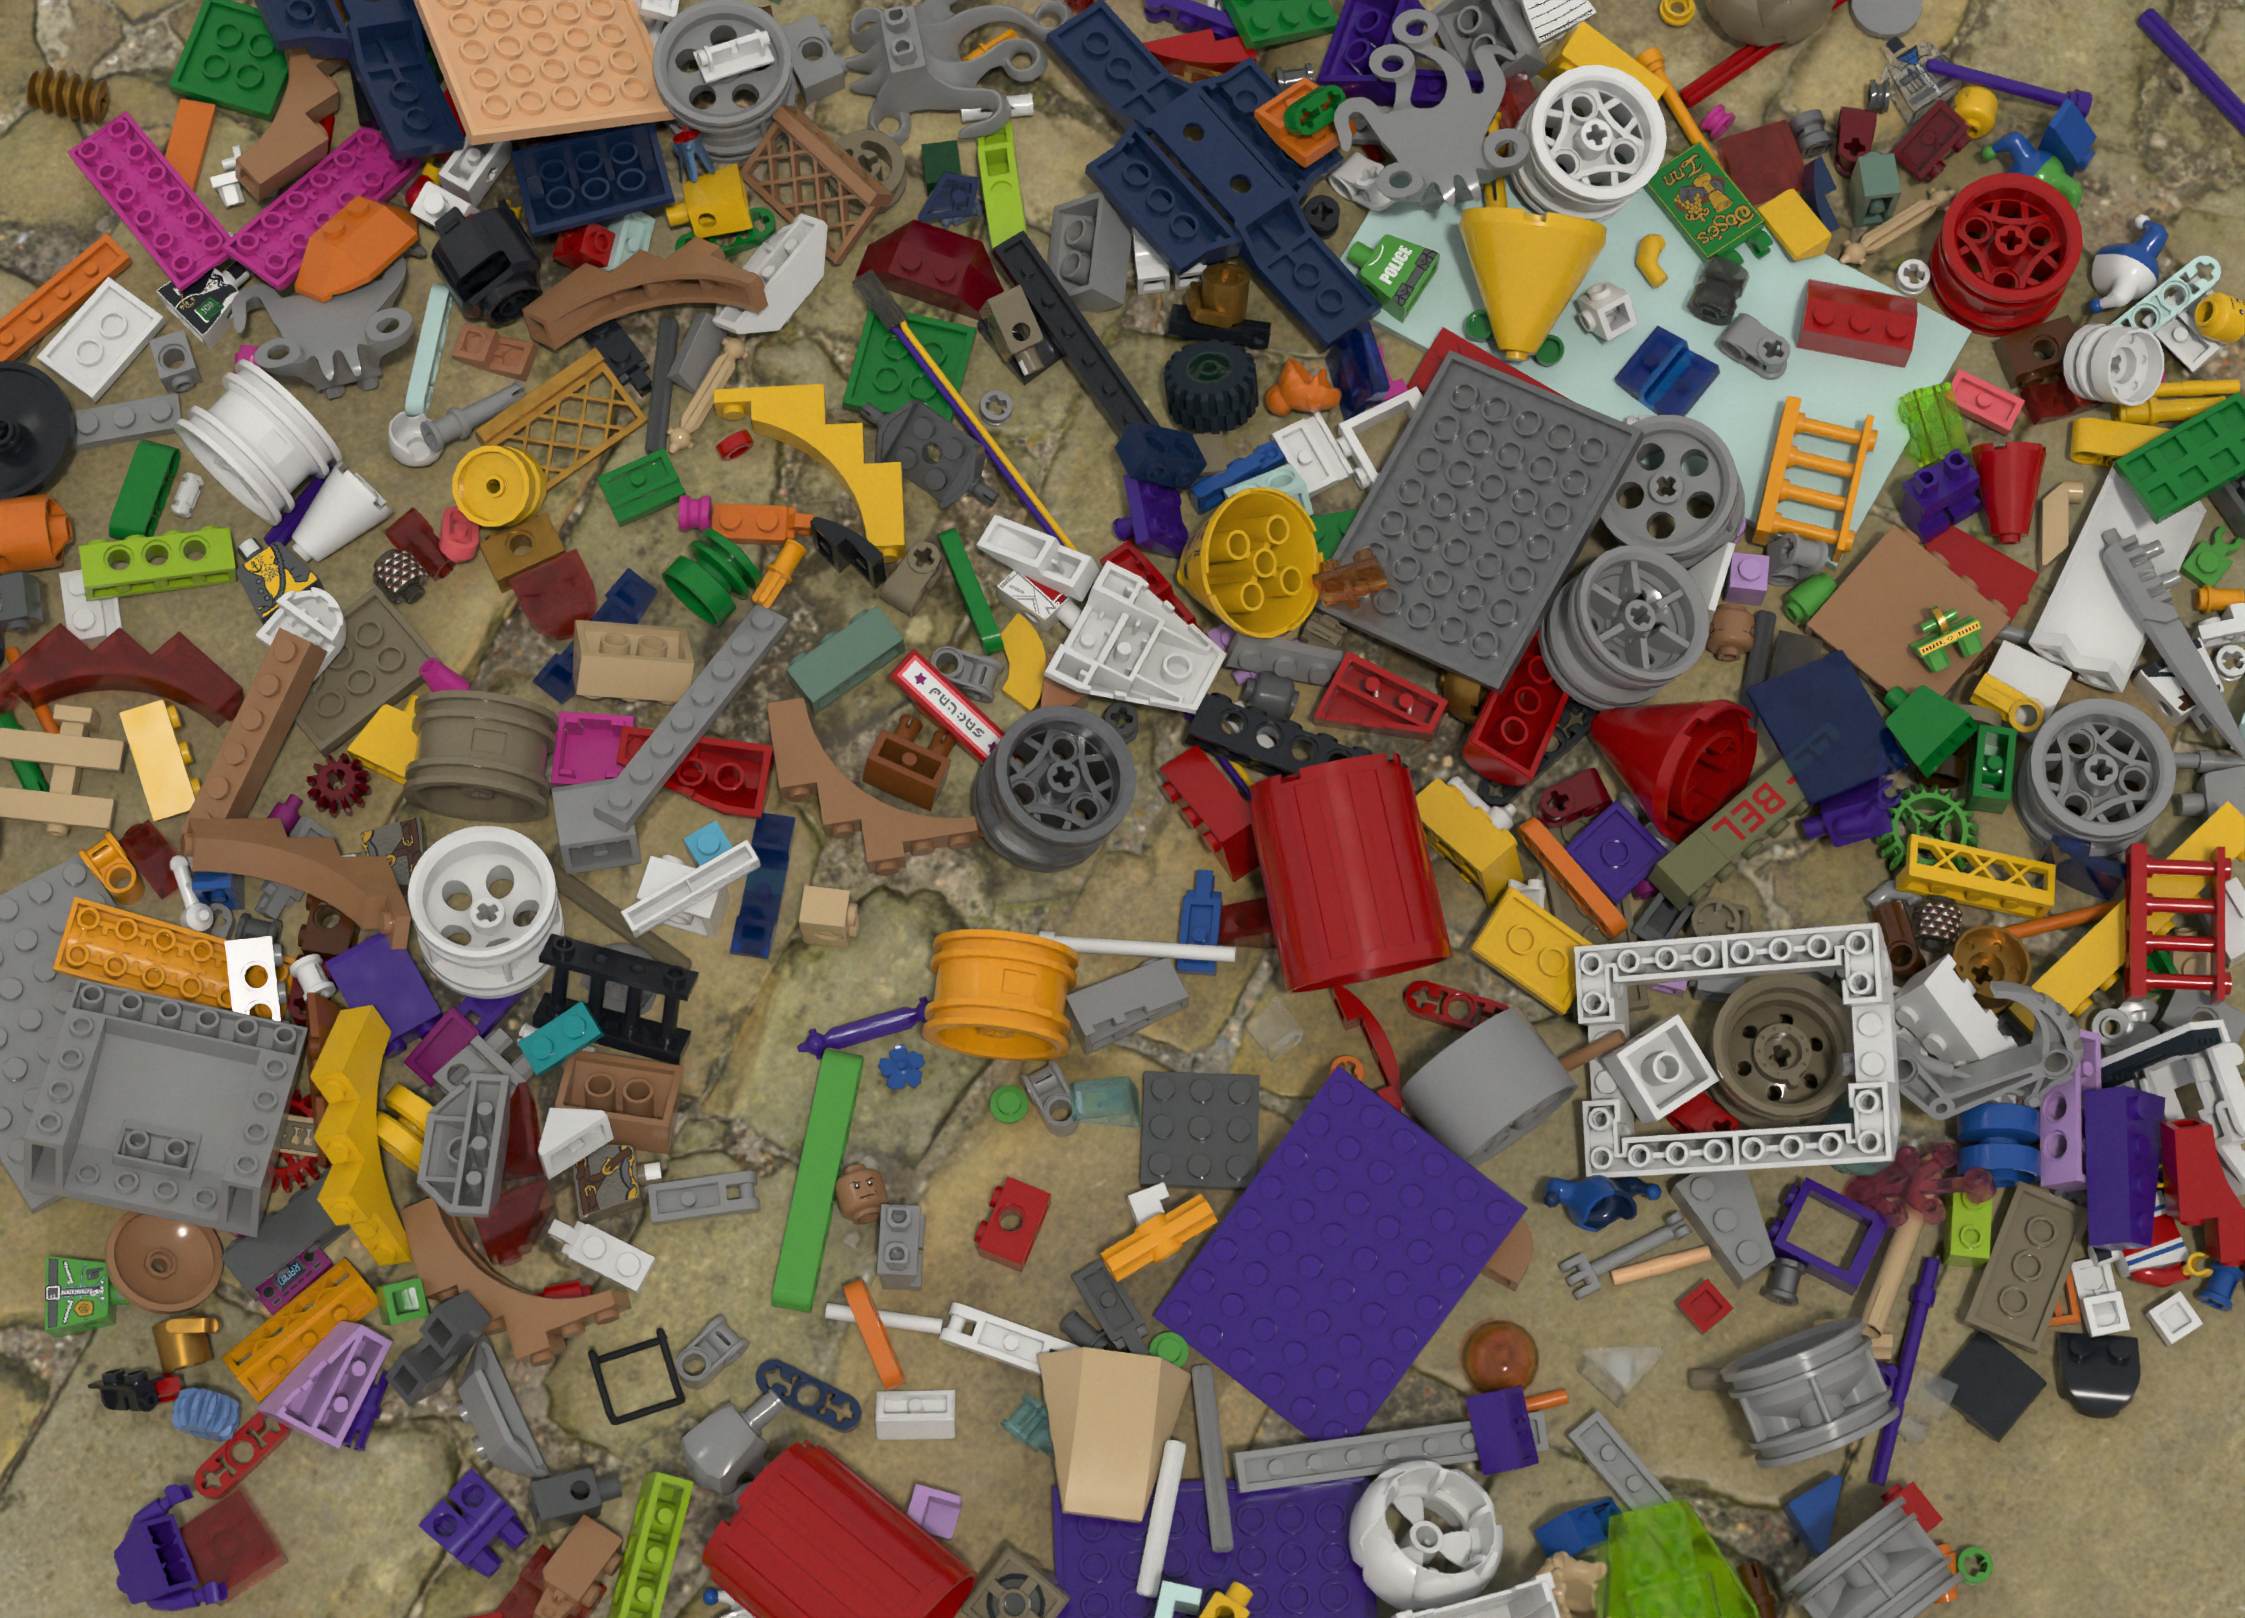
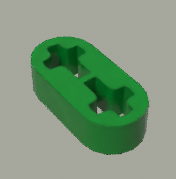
M1336 85L1319 86L1286 109L1284 114L1286 129L1289 133L1296 136L1314 134L1334 120V113L1338 105L1346 100L1345 93ZM1329 96L1331 101L1327 104L1328 108H1321V105L1328 101ZM1309 112L1310 115L1303 119V125H1301L1299 120L1303 117L1302 113Z

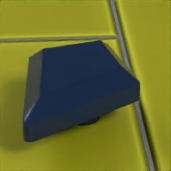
M943 171L917 216L918 220L924 221L973 214L979 177Z

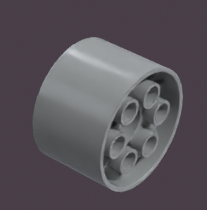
M1516 1006L1489 1018L1441 1051L1404 1085L1400 1095L1427 1132L1476 1168L1504 1151L1545 1121L1574 1094L1578 1085L1521 1008Z

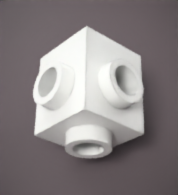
M1608 281L1593 285L1588 289L1587 293L1577 298L1581 309L1578 315L1586 331H1592L1606 341H1610L1639 324L1633 309V300L1624 288L1620 289Z

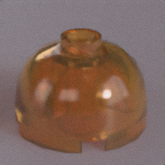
M1494 1320L1480 1325L1469 1335L1461 1352V1366L1464 1371L1465 1380L1478 1394L1522 1385L1524 1392L1532 1385L1539 1370V1351L1534 1338L1524 1327L1512 1321Z

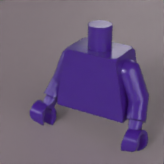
M1882 750L1878 752L1875 757L1877 768L1873 774L1869 773L1864 781L1821 798V813L1802 819L1809 841L1829 834L1834 847H1840L1893 832L1892 815L1888 807L1898 804L1903 789L1895 797L1890 798L1885 794L1884 790L1888 789L1894 780L1890 779L1884 782L1887 775L1897 773L1901 767V763L1898 760L1889 767L1881 766V761L1891 754L1890 751Z
M187 1484L167 1486L164 1489L165 1497L162 1499L156 1498L133 1516L124 1540L114 1551V1559L120 1573L116 1580L119 1590L128 1595L133 1605L146 1602L149 1608L156 1611L175 1612L198 1607L201 1602L209 1605L226 1600L228 1598V1591L225 1581L220 1585H217V1581H211L204 1585L201 1590L192 1588L199 1585V1581L174 1514H167L175 1504L189 1500L194 1496Z

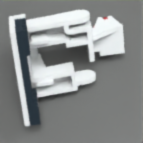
M2223 1019L2189 1022L2101 1059V1089L2126 1085L2165 1097L2163 1121L2185 1119L2174 1089L2195 1083L2205 1108L2198 1112L2202 1120L2213 1126L2217 1156L2226 1180L2237 1198L2245 1196V1151L2242 1150L2240 1145L2245 1143V1086L2237 1069V1065L2242 1064L2244 1061V1053L2238 1044L2229 1043L2231 1040ZM2161 1146V1151H2160V1161H2161V1162H2162V1146Z

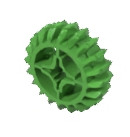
M1922 783L1916 786L1915 793L1908 787L1904 788L1898 804L1888 807L1892 815L1893 832L1879 835L1876 838V844L1886 846L1880 853L1881 858H1893L1889 865L1890 870H1895L1899 866L1902 868L1906 866L1907 845L1904 846L1899 836V819L1906 824L1905 829L1910 835L1921 836V832L1926 833L1937 826L1933 836L1929 835L1927 837L1950 842V840L1945 835L1944 828L1950 823L1954 829L1957 844L1976 848L1979 844V839L1972 835L1977 833L1979 826L1969 822L1974 816V810H1961L1965 804V799L1961 798L1956 802L1952 801V789H1948L1944 796L1938 794L1939 786L1937 784L1932 785L1929 793L1926 792ZM1919 809L1931 810L1937 812L1938 814L1934 816H1928L1923 814ZM1918 848V854L1923 852L1929 853L1935 859H1924L1917 856V863L1933 866L1939 862L1930 850ZM1960 856L1950 860L1959 872H1963L1966 868L1965 862H1969L1966 858Z

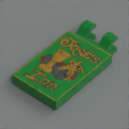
M1700 141L1660 166L1655 175L1643 187L1704 264L1707 265L1715 260L1728 278H1732L1742 271L1740 265L1744 263V260L1734 249L1744 242L1758 260L1771 252L1769 246L1773 244V241L1765 231L1761 230L1764 228L1766 221Z

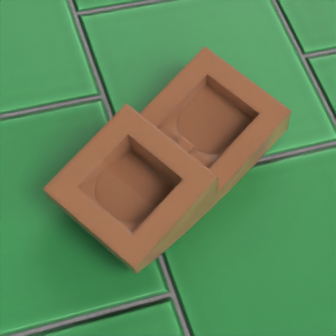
M464 323L451 356L476 368L526 381L538 348L532 342L502 337L495 329Z

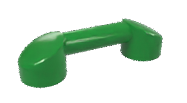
M1484 310L1472 312L1466 320V331L1469 337L1479 343H1485L1489 340L1496 341L1487 312ZM1548 335L1535 355L1538 363L1543 366H1553L1560 362L1564 355L1562 340L1555 335Z

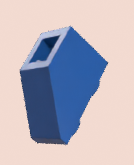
M1612 1497L1569 1510L1534 1530L1547 1558L1556 1552L1564 1551L1574 1559L1630 1533L1624 1522L1623 1514L1616 1506Z

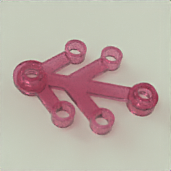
M1940 1143L1932 1149L1931 1154L1933 1158L1900 1182H1892L1904 1172L1916 1169L1920 1164V1158L1915 1147L1903 1146L1896 1150L1894 1163L1875 1176L1856 1178L1846 1188L1845 1196L1878 1212L1884 1217L1886 1224L1890 1227L1902 1226L1909 1218L1905 1205L1902 1202H1889L1886 1199L1889 1197H1900L1918 1211L1927 1224L1933 1225L1942 1222L1946 1218L1947 1213L1940 1199H1928L1924 1195L1965 1192L1970 1202L1983 1203L1994 1197L1997 1187L1992 1174L1982 1167L1969 1169L1964 1174V1177L1930 1179L1943 1169L1952 1167L1958 1161L1954 1146L1951 1143Z

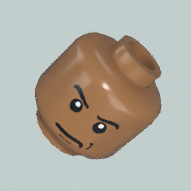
M856 1164L845 1168L843 1176L837 1179L834 1192L840 1213L843 1218L853 1220V1223L856 1225L868 1224L880 1219L881 1204H889L881 1173L875 1169H867L864 1164Z

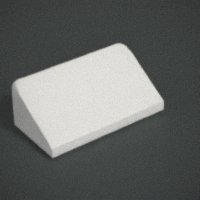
M955 1390L877 1391V1439L918 1440L955 1438Z

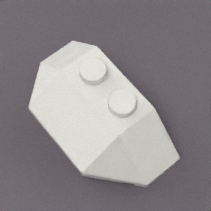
M801 213L794 218L792 224L781 228L765 240L742 269L754 272L760 276L765 286L764 293L768 306L761 312L755 313L737 306L717 304L716 315L713 316L712 320L715 326L736 334L779 331L824 277L828 229L825 221Z

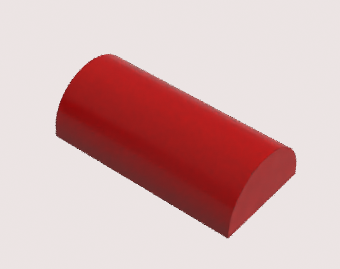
M1538 630L1502 695L1489 689L1462 750L1463 757L1471 768L1482 776L1505 785L1522 786L1533 780L1569 698V695L1551 677L1542 659L1538 642Z

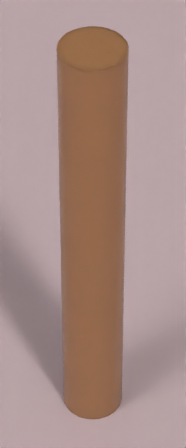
M1618 1029L1559 1059L1567 1072H1570L1627 1043L1625 1034L1621 1029Z

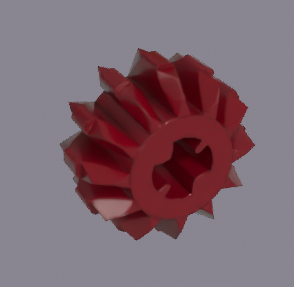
M342 753L338 762H335L332 755L327 754V765L323 767L321 764L314 763L313 768L318 775L307 776L306 781L308 785L313 787L307 792L308 797L311 801H316L315 807L321 813L329 809L330 816L336 819L340 810L343 809L345 814L351 817L353 814L351 806L355 804L357 807L364 808L365 802L361 796L371 795L372 789L366 784L370 781L371 776L367 770H362L363 764L359 759L350 762L348 755ZM343 781L345 782V787L339 790L336 786L334 790L333 785L340 782L343 785Z

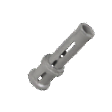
M516 381L512 385L463 409L452 407L447 410L445 416L432 422L429 420L420 424L422 437L433 452H438L443 449L444 444L456 438L465 439L469 437L472 428L500 414L526 396L527 391L513 396L524 388L521 382Z

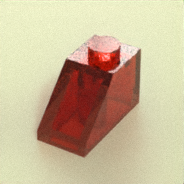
M1262 897L1223 905L1219 945L1276 949L1267 898Z

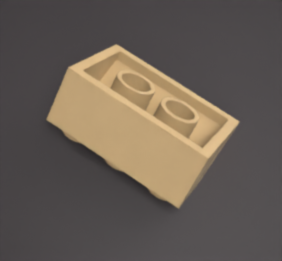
M575 620L573 681L576 695H583L589 699H600L602 697L620 698L627 702L654 700L662 704L672 705L677 703L691 686L694 660L686 628Z

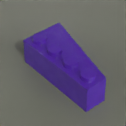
M2128 1086L2084 1091L2089 1246L2107 1251L2151 1247L2161 1151L2160 1122L2164 1120L2165 1097Z

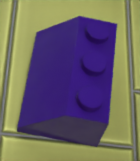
M1346 0L1317 78V83L1320 86L1336 85L1349 98L1364 97L1370 99L1375 105H1394L1396 83L1383 81L1376 77L1369 67V58L1375 49L1383 45H1399L1392 31V24L1398 15L1411 9H1426L1418 0ZM1412 25L1406 31L1409 35L1420 36L1425 25ZM1390 60L1384 62L1382 67L1388 72H1396L1403 67V64Z

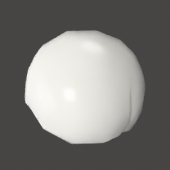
M403 411L398 413L389 422L387 443L392 456L403 465L412 467L427 466L438 460L443 452V449L433 452L422 437L420 424L426 420L431 421L427 419L425 414L409 417Z

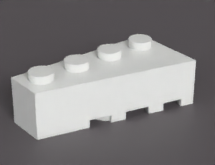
M1949 953L1912 976L1894 997V1012L1897 1021L1922 1041L1924 1048L1929 1053L1935 1055L1941 1061L1953 1064L1954 1069L2019 1048L2011 1036L2000 1033L1997 1023L1999 1019L1992 1010L1982 1009L1973 997L1977 990L1968 979L1961 981L1953 968L1956 962ZM2006 1093L1983 1104H2016L2021 1097Z

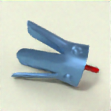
M682 126V132L674 136L673 147L676 155L679 157L680 179L683 177V156L689 179L695 183L698 176L694 153H697L709 173L715 174V168L712 159L702 144L703 137L700 135V131L696 129L686 130L685 126Z

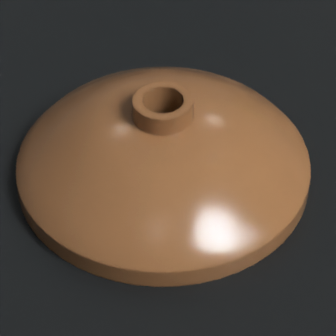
M129 1211L118 1220L109 1234L105 1247V1265L112 1284L131 1304L156 1314H178L197 1307L214 1291L223 1269V1261L220 1258L223 1253L219 1239L212 1228ZM152 1265H160L164 1272L158 1273L154 1271Z

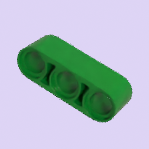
M144 439L138 443L110 519L109 536L111 538L122 541L131 535L154 537L178 471L180 449Z

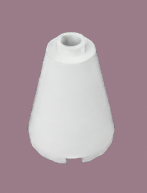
M340 460L334 465L291 536L296 542L292 548L307 562L312 558L320 562L388 518L394 512L390 506L385 505L382 508L387 501L357 472L354 475L348 469L344 472L349 466L344 461Z

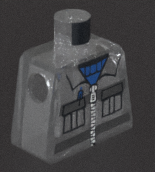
M1896 36L1889 40L1881 49L1890 61L1884 68L1881 82L1889 80L1890 99L1907 128L1921 120L1940 98L1946 103L1951 101L1955 93L1964 88L1966 82L1929 73L1926 70L1925 64L1927 60L1932 58L1954 64L1927 40H1923L1908 49L1902 40Z

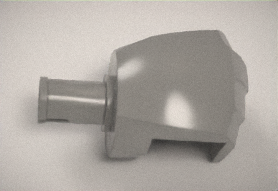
M772 1389L746 1412L743 1410L739 1411L732 1403L720 1407L682 1438L680 1448L685 1457L684 1462L692 1472V1477L702 1488L710 1491L715 1490L724 1496H728L738 1488L736 1482L743 1472L754 1480L764 1470L763 1459L768 1445L761 1437L762 1432L760 1430L783 1410L787 1409V1406Z

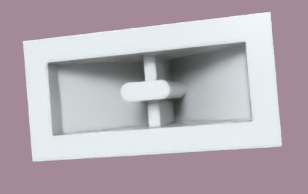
M549 1108L538 1148V1155L544 1174L549 1180L614 1139L608 1116L603 1110Z

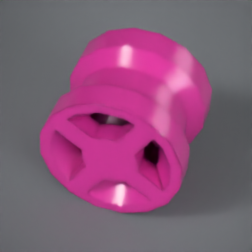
M680 495V532H688L691 528H699L701 531L706 527L711 528V496L703 495L700 499H692L689 495Z

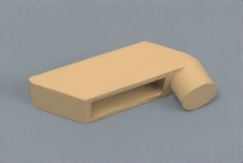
M2064 481L2049 493L2038 507V573L2044 572L2068 548L2069 503L2082 502L2083 481Z

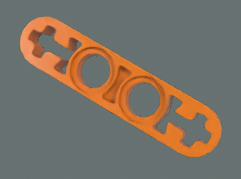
M1532 816L1516 829L1518 836L1525 846L1608 939L1614 940L1628 928V924L1619 910L1538 819Z

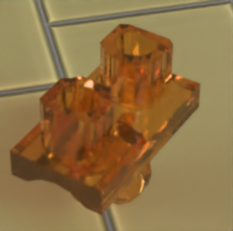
M1367 548L1357 551L1353 556L1354 562L1342 566L1339 560L1334 559L1320 562L1319 573L1312 574V581L1320 594L1324 607L1348 601L1351 609L1355 610L1361 607L1359 597L1389 588L1387 577L1377 556L1373 555L1371 549Z

